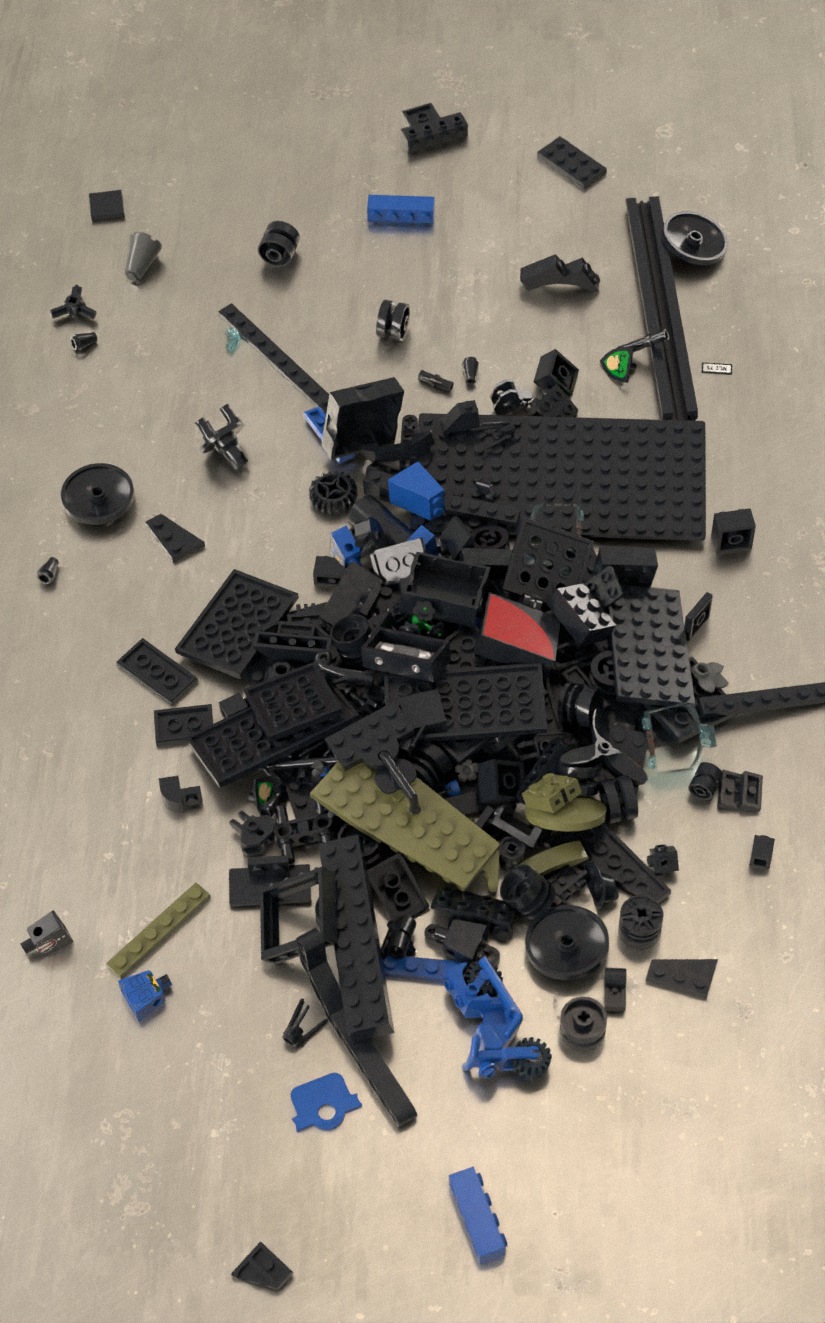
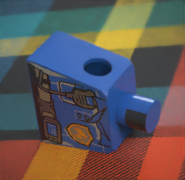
M347 526L330 533L329 551L345 569H347L351 561L363 567L360 562L361 550L355 546V539Z

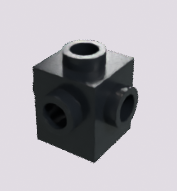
M660 844L656 845L655 848L649 849L650 855L647 856V864L655 874L668 875L669 872L679 871L678 854L674 846Z

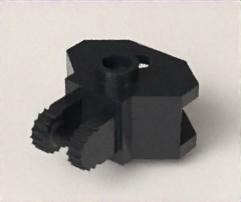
M505 379L496 384L490 398L496 415H507L517 411L518 408L526 409L529 405L528 401L532 400L533 395L531 392L520 390L519 386H515L513 379Z
M371 516L364 522L357 521L354 524V544L360 548L361 557L370 556L372 551L388 547L387 536L378 520Z
M240 811L238 816L244 823L241 825L235 819L229 822L231 827L240 834L242 852L247 856L261 854L275 841L274 819L269 815L258 817L252 815L250 817L244 811Z

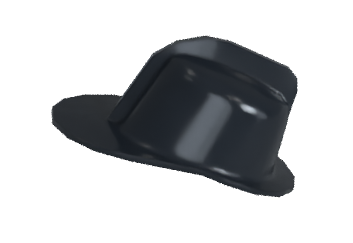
M588 862L585 866V870L588 872L587 886L596 908L601 909L604 903L619 898L617 886L612 876L601 874L595 863Z

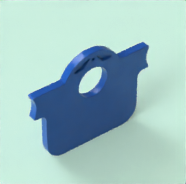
M330 1073L293 1088L290 1095L297 1116L292 1118L297 1132L313 1125L322 1130H332L343 1122L345 1113L362 1107V1103L358 1100V1094L349 1093L344 1078L339 1073ZM325 1105L332 1106L336 1111L334 1117L328 1120L322 1119L319 1116L320 1108Z

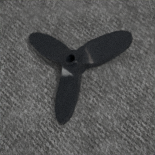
M599 707L594 710L591 717L592 745L566 752L558 761L560 765L566 767L582 766L598 761L602 762L619 776L628 775L634 784L643 785L648 780L646 772L634 760L612 747L609 741L607 719L603 710Z

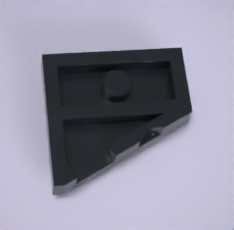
M260 1241L231 1275L235 1279L279 1290L294 1272Z

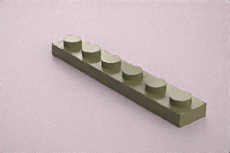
M195 882L106 963L107 968L117 977L123 979L211 898L210 894Z

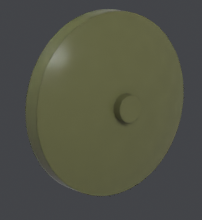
M577 796L573 800L567 801L555 813L525 806V817L533 825L544 829L581 831L601 825L606 820V806L596 798Z

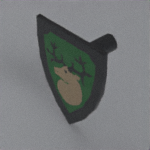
M618 347L603 356L600 363L608 376L614 380L628 383L630 370L637 368V364L632 362L634 348Z
M268 777L254 779V784L250 787L253 793H250L248 798L250 801H255L259 814L261 804L268 802L274 794L272 785L275 783V780Z

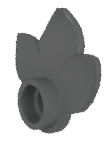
M700 662L692 668L693 677L698 680L699 686L706 692L713 693L715 688L721 689L729 684L720 674L724 666L719 663L710 662L706 664Z

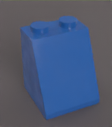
M419 462L388 479L389 499L392 504L430 521L440 517L445 512L444 489Z

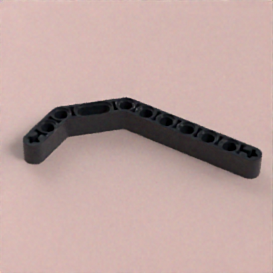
M315 927L296 938L299 958L326 1017L394 1123L398 1127L418 1116L413 1104L372 1041L367 1039L353 1043L349 1037L341 989L328 964L325 943L318 929Z

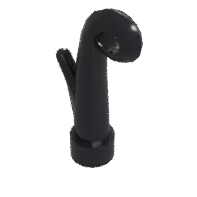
M321 650L315 655L314 661L319 670L339 678L332 681L333 685L356 682L372 686L375 671L329 666L332 662V655L326 650ZM323 656L328 658L324 663L320 660Z

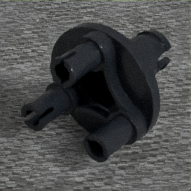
M226 404L219 409L228 422L223 428L215 431L210 421H206L204 417L197 420L194 424L203 435L202 438L205 441V444L200 448L202 453L216 449L218 453L225 456L229 464L236 471L237 468L240 469L248 463V459L238 445V437L236 436L245 425L240 417L235 415L230 405Z

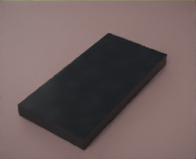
M144 638L139 640L116 661L119 668L171 706L198 682V677Z

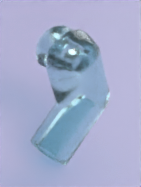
M230 327L225 331V335L228 334L227 337L230 339L225 348L228 351H233L240 338L237 330Z

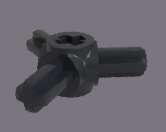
M75 285L72 287L71 295L67 296L63 302L64 305L51 309L50 315L52 318L65 314L71 317L83 315L89 319H94L97 312L86 306L81 297L82 287Z

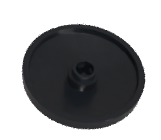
M691 211L674 213L667 218L662 228V238L667 248L680 259L692 264H714L722 259L728 247V239L724 230L714 220L700 213Z
M95 463L83 466L67 477L61 489V500L65 511L74 520L90 525L106 524L120 518L129 510L134 500V486L130 476L123 469L111 464Z
M574 905L557 906L548 909L545 914L532 921L525 938L526 952L532 965L542 974L558 980L580 979L596 971L605 961L609 951V934L604 922L594 912Z

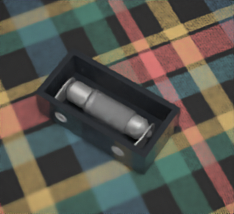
M378 627L361 647L364 667L431 682L437 679L451 661L449 641L384 627Z

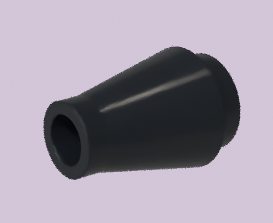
M95 332L74 334L70 338L72 348L81 351L97 342Z
M466 357L462 362L466 383L474 384L476 383L479 362L475 357Z
M50 557L38 569L37 579L43 584L52 582L55 578L59 561L54 557Z

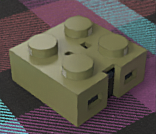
M549 773L544 775L543 779L530 785L529 789L523 792L522 795L527 808L555 813L567 801L573 800L582 792L577 779Z

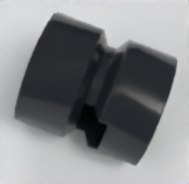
M700 763L695 776L688 786L690 793L702 800L711 799L716 786L723 776L721 769L712 763Z
M507 836L502 839L499 845V865L504 871L509 872L525 861V843L514 836Z

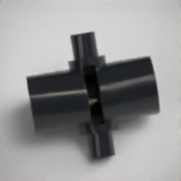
M406 915L400 916L397 923L393 920L387 923L389 929L381 946L382 959L386 958L387 954L394 959L404 958L406 951L409 954H413L416 948L413 946L411 939L416 928V921Z

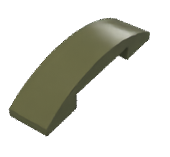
M574 841L540 852L519 865H529L543 876L569 864L572 867L589 858L581 841Z

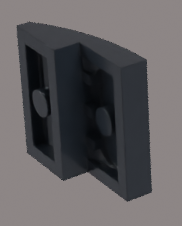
M723 769V776L719 782L717 807L736 811H760L763 775L748 771L739 774Z

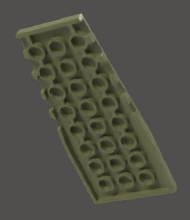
M337 762L311 791V798L357 830L379 843H386L390 846L391 850L403 853L408 856L410 861L422 864L426 867L427 871L431 873L434 871L442 876L446 882L449 883L451 881L461 887L460 890L465 891L499 849L500 844L417 777L410 784L417 794L421 811L417 815L409 812V800L401 789L392 794L381 792L374 781L377 769L369 768L363 762L347 771H344L339 762Z

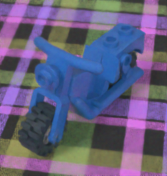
M483 957L479 962L477 961L474 965L471 964L467 968L463 979L467 963L464 962L451 966L444 978L446 990L450 992L456 1006L461 1010L465 1018H483V1023L478 1026L475 1035L472 1037L470 1053L467 1061L462 1065V1069L469 1071L473 1067H479L478 1076L480 1078L485 1077V1079L494 1076L497 1068L501 1071H514L515 1073L520 1071L518 1076L522 1077L524 1074L526 1075L525 1079L528 1080L530 1076H532V1080H536L537 1076L541 1078L543 1074H546L551 1063L552 1054H549L551 1050L549 1047L546 1048L547 1044L545 1042L540 1044L541 1039L537 1038L534 1041V1037H530L528 1041L527 1038H523L522 1042L518 1041L515 1047H507L517 1035L523 1015L502 983L503 977H501V971L497 972L498 967L496 965L492 967V963L488 961L487 957Z

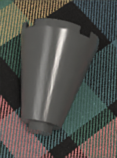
M134 232L133 235H130L125 266V275L129 280L136 281L142 278L162 250L160 241L157 239L155 241L152 240L151 235L143 232Z

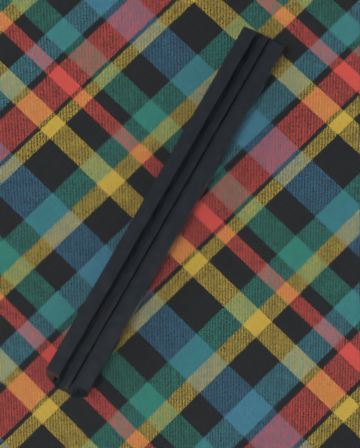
M659 196L649 197L646 203L643 201L637 203L636 198H626L625 203L648 334H654L665 329L669 335V340L655 344L652 348L650 347L662 420L695 421L698 418V408L669 249L662 238L664 221Z

